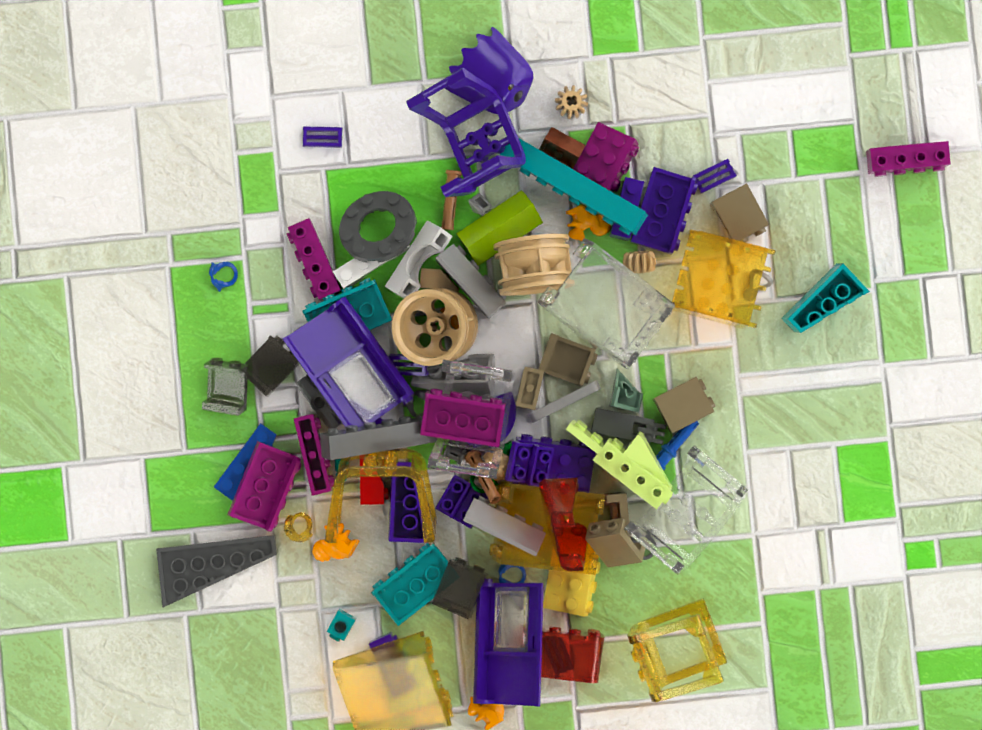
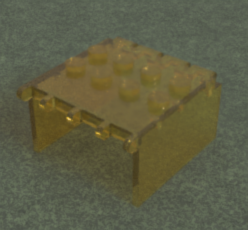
M690 229L685 235V238H688L686 246L693 248V251L685 250L681 266L687 267L688 271L680 269L676 284L683 287V290L675 289L672 302L667 305V309L741 329L745 327L756 328L757 324L750 322L753 309L761 311V306L754 305L758 290L766 291L767 288L760 286L763 271L771 272L770 267L764 266L767 253L775 255L776 251L700 230Z

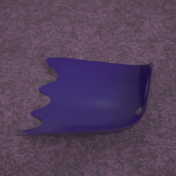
M491 27L492 36L476 34L478 45L474 48H462L463 63L459 66L451 65L449 70L453 74L464 68L493 87L501 97L507 112H510L524 102L533 81V71L528 62L497 29ZM513 84L514 87L511 90H509V85ZM449 86L445 87L449 92L470 103L485 96L470 86L452 89ZM519 91H522V97L520 98V100L515 102V94ZM494 105L486 109L488 112L497 114Z

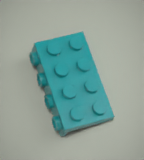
M370 278L359 282L360 286L356 288L349 286L342 289V294L337 296L331 294L324 297V301L316 304V302L307 304L305 306L306 309L302 311L307 322H309L346 296L369 330L392 321V318L376 281H371Z
M426 543L419 549L420 554L416 557L411 555L403 562L405 565L401 569L396 567L387 574L389 576L384 582L379 580L372 586L374 590L371 594L375 596L397 626L460 578V575L435 543L431 545Z

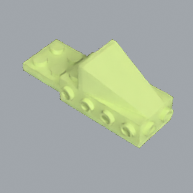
M573 420L566 428L568 432L597 453L593 459L594 462L655 509H658L662 502L666 504L672 497V485L641 431H639L629 446L624 449V444L617 438H609L606 443L602 442L603 437L596 432L593 434L587 430L588 426L580 420L577 422Z

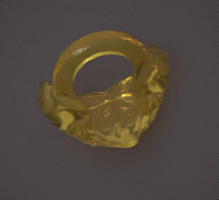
M302 512L288 515L284 523L286 536L291 541L298 543L308 541L313 536L310 532L313 525L312 519L309 515ZM297 517H302L307 522L306 530L300 533V535L293 528Z

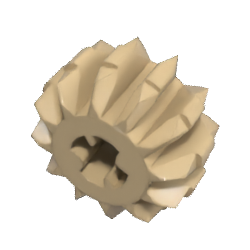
M572 85L571 91H569L567 86L564 87L565 93L558 91L560 98H555V102L559 104L556 106V110L563 109L560 113L562 117L565 113H568V119H571L572 114H574L575 118H579L578 111L582 114L585 113L583 107H587L588 102L583 101L587 98L586 94L580 96L583 89L580 88L576 92L575 86ZM574 99L575 103L569 106L567 100L571 101Z
M652 251L626 252L623 255V266L627 273H650L655 270L656 259Z

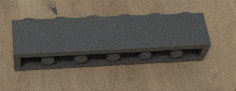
M417 414V418L400 417L399 421L386 419L382 420L380 424L367 422L362 427L349 425L343 430L330 428L327 429V432L320 433L321 454L323 458L328 460L437 442V438L420 435L423 414Z

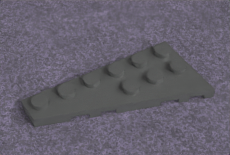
M275 535L157 548L162 607L168 606L277 555Z

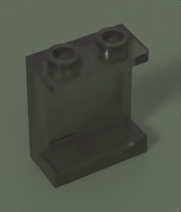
M270 335L269 339L250 359L238 368L267 397L299 365L292 352L283 346L285 343L278 335L276 337Z
M211 358L210 361L204 364V368L208 369L207 399L202 402V410L239 416L247 410L248 365L241 364L240 361L226 362L222 358Z
M456 557V559L449 560L432 604L470 619L488 573L484 572L485 568L474 565V567L466 564V560Z

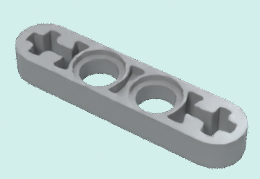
M596 380L528 415L532 423L600 390L601 387Z

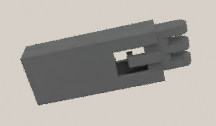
M596 408L591 432L633 440L637 433H632L633 424L646 426V428L638 427L637 432L645 433L644 436L649 444L650 442L663 444V440L656 439V436L664 437L665 433L659 432L658 428L666 429L667 425L654 423L653 419Z

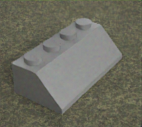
M454 244L435 257L436 262L480 311L490 319L506 304L504 301L506 296H501L499 289L495 291L491 286L493 284L491 279L486 274L482 276L478 272L480 268L473 260L470 262L465 257L467 253L460 245L458 247Z
M481 496L478 499L474 497L463 521L534 556L537 555L546 535V532L543 531L544 527L534 522L532 525L525 523L526 518L516 513L513 517L507 514L508 509L497 505L495 508L489 505V500Z

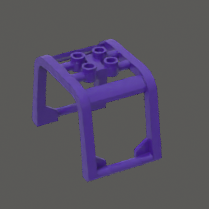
M466 69L458 70L406 101L409 110L426 117L442 127L464 179L455 178L441 186L445 197L470 195L480 185L511 168H519L526 163L524 150L501 97L493 87ZM447 86L452 89L470 86L485 95L448 117L429 107L431 102L428 97ZM494 105L499 120L493 123H485L482 128L475 132H469L465 139L459 141L454 127ZM503 126L507 137L500 141H491L488 136H495L498 129ZM470 144L479 145L482 148L475 150L473 156L466 158L463 148ZM509 144L511 145V148L515 156L506 157L497 155L489 159V156L495 153H503L505 150V146ZM476 162L482 163V169L472 173L470 166Z

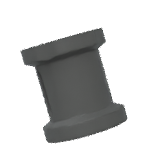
M449 441L442 457H448L461 465L467 449L454 446Z

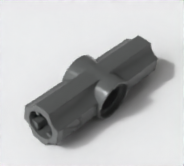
M308 375L296 383L312 409L316 411L328 429L337 428L342 424L326 400L322 408L315 406V400L318 397L323 399L324 397Z

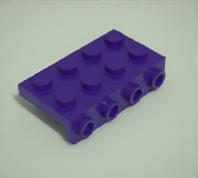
M653 167L641 205V209L648 216L637 234L632 235L630 242L670 255L674 251H678L681 242L678 236L680 232H684L687 222L684 221L685 213L689 214L692 202H689L691 194L695 195L698 186L695 183L696 178H689Z
M521 434V437H516V441L554 448L547 487L589 492L595 452L581 441H579V444H575L568 439H560V442L552 441V438L544 436L540 439H535L532 435Z

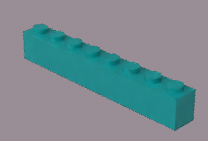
M519 138L526 157V163L519 167L521 173L528 177L530 174L537 177L535 181L543 186L547 184L552 186V191L560 196L566 194L570 197L569 201L577 206L580 203L586 206L585 210L594 216L597 213L603 216L602 220L606 223L619 225V230L627 235L630 233L637 234L648 216L644 210ZM510 144L505 146L504 152L500 154L501 156L515 157Z

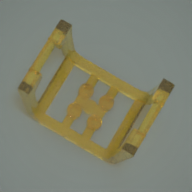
M393 449L341 458L332 491L325 536L327 543L337 542L338 527L341 526L345 479L348 477L405 476L414 480L422 516L424 543L434 542L437 515L426 460L420 453L411 449ZM364 459L363 466L350 467L352 460ZM398 459H411V467L397 466Z
M704 598L648 618L631 627L627 635L630 644H633L631 655L635 663L639 662L640 670H638V674L642 682H647L650 690L648 694L652 702L667 700L720 684L724 681L719 666L726 664L728 661ZM688 613L692 615L690 617L650 629V627L672 620ZM702 621L705 622L706 628L708 630L709 636L713 644L712 647L709 644ZM685 629L694 637L699 638L706 661L667 675L653 638ZM704 671L703 678L662 691L663 687L670 683Z

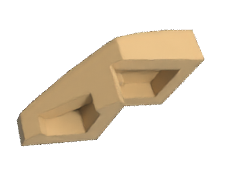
M421 268L420 288H449L459 291V288L443 270Z

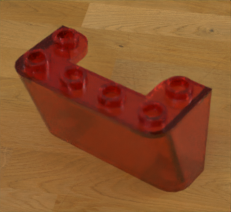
M543 479L539 483V490L548 532L559 563L567 571H584L588 544L585 540L587 528L583 524L575 523L573 515L575 496L579 489L578 479Z
M528 625L524 626L522 648H528ZM549 627V630L543 628L541 677L598 683L604 635L601 634L600 630L588 629V632L582 634L581 630L569 629V632H564L559 627Z

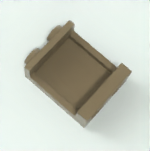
M747 183L710 203L713 211L717 212L731 238L732 245L737 243L740 246L749 241L748 236L752 234L758 236L766 232L765 227L769 223Z
M551 333L538 370L582 387L584 383L588 384L591 376L588 370L590 365L595 364L598 354H595V348L584 346Z
M524 367L515 404L516 407L535 411L544 371Z
M695 377L653 398L670 434L715 412L713 409L715 404L711 397L707 398L704 392L706 387L702 379L698 380Z
M627 493L604 494L606 503L617 502L618 518L625 520L624 531L631 539Z
M623 518L593 522L588 526L585 540L607 567L642 563L646 546L643 542H632L624 531L625 520Z

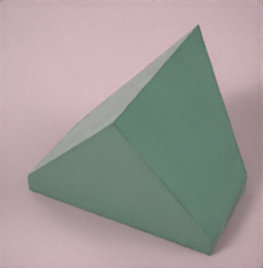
M617 368L609 406L639 412L643 393H640Z

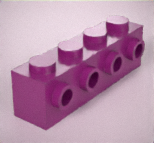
M949 141L877 147L866 151L868 174H874V177L886 176V173L894 172V175L906 174V171L913 170V173H923L925 169H933V172L944 171L945 167L951 165Z
M308 218L289 226V233H286L290 243H294L297 248L294 253L298 262L302 261L305 268L302 271L306 280L310 279L313 285L310 287L313 297H318L322 301L328 295L340 293L341 288L311 219Z
M315 414L293 418L312 496L333 491V486H336L333 474L330 475L328 467H331L330 460L323 458L321 454L319 429L322 428L320 418L316 417Z

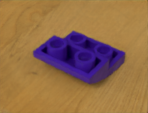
M512 441L505 480L547 487L554 448Z
M454 474L435 509L472 529L473 525L463 521L474 497L478 499L481 496L487 500L488 497L486 493L475 491L470 482Z

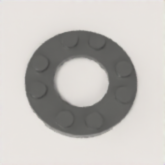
M378 191L365 194L347 208L339 226L341 243L345 250L359 261L366 263L367 261H378L379 263L390 260L402 253L413 240L417 224L416 214L408 200L397 193ZM374 211H389L395 217V227L387 238L371 242L361 237L359 234L360 224L368 214L374 213Z

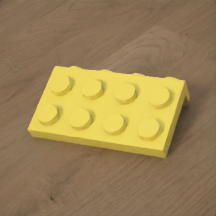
M556 530L543 608L583 617L588 616L592 612L593 601L591 599L592 593H595L597 588L595 577L599 573L600 562H598L599 556L585 540L586 535Z

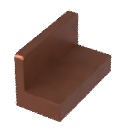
M551 127L539 150L573 169L585 145Z

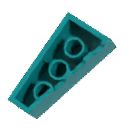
M836 263L781 319L794 332L802 333L870 291L844 263Z

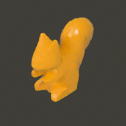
M583 204L567 210L566 214L571 215L573 221L567 224L568 227H574L569 231V237L585 243L584 230L590 228L594 235L604 236L610 231L611 225L603 221V216L600 214L594 216L586 211V206Z
M341 522L330 526L325 525L324 528L333 537L330 542L324 539L315 542L312 549L314 558L321 562L329 561L331 557L335 559L350 558L360 541L358 539L350 540L348 538L350 530L343 532L344 524Z
M470 697L471 702L468 707V715L475 716L478 714L475 721L484 720L486 723L485 730H489L504 721L503 704L480 705L473 703V697Z

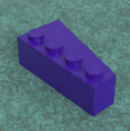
M392 461L389 542L429 543L413 462Z

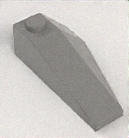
M473 354L468 356L469 359L461 361L456 359L449 364L428 366L429 375H413L411 385L428 390L440 389L443 390V393L448 394L450 392L462 393L463 397L479 395L482 396V399H490L493 397L495 387L494 354Z

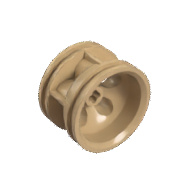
M540 234L495 243L493 245L494 250L498 251L495 254V259L499 260L503 279L498 281V285L503 287V289L499 290V294L501 296L531 295L573 287L575 285L574 280H570V277L573 276L569 253L570 245L565 243L569 240L568 235Z
M449 288L424 289L409 294L399 303L392 319V335L399 351L410 361L425 366L439 365L462 357L473 346L478 333V318L473 305L463 294ZM438 299L445 305L443 313H438L434 308V303ZM417 311H422L427 316V321L422 325L418 324L415 320ZM454 315H457L458 318V329H455L451 325V318ZM439 322L438 325L441 327V329H437L438 326L435 325V323ZM423 333L431 336V343L427 347H423L419 341ZM445 336H449L452 340V346L449 350L444 349L442 346V339Z

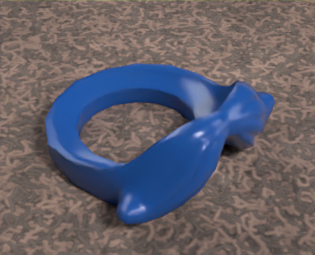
M211 262L209 275L211 276L212 284L220 292L222 288L229 287L237 281L238 271L230 262L218 264ZM225 266L231 267L234 271V277L229 282H223L213 277Z
M502 560L498 570L499 583H512L502 578V574L511 567H518L522 571V579L517 583H524L526 579L524 567L519 563H505Z

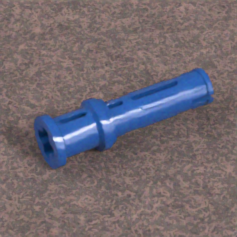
M698 421L678 430L667 444L661 446L662 449L656 455V458L663 471L666 469L665 466L668 462L677 456L676 452L699 425Z

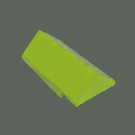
M521 190L456 234L474 262L479 266L498 253V251L494 250L493 245L495 243L524 237L527 233L541 225L543 221L534 204Z

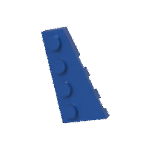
M260 423L214 488L233 501L257 441L273 446L277 434Z

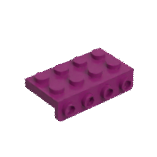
M598 122L573 170L614 193L620 187V180L623 174L625 175L628 172L632 157H635L639 151L638 142L635 138Z
M431 389L425 393L426 398L420 435L493 447L500 446L506 403H502V399L490 398V401L482 400V396L479 395L463 397L462 393L459 392L444 394L442 393L443 390Z
M257 441L227 515L271 532L277 526L279 513L286 505V496L294 485L293 479L301 469V458Z

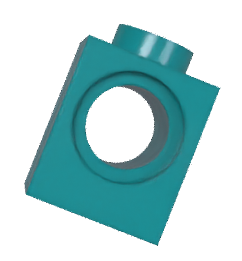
M339 609L326 632L330 633V638L338 642L340 639L344 641L357 618ZM339 621L344 622L346 630L338 631L336 623Z

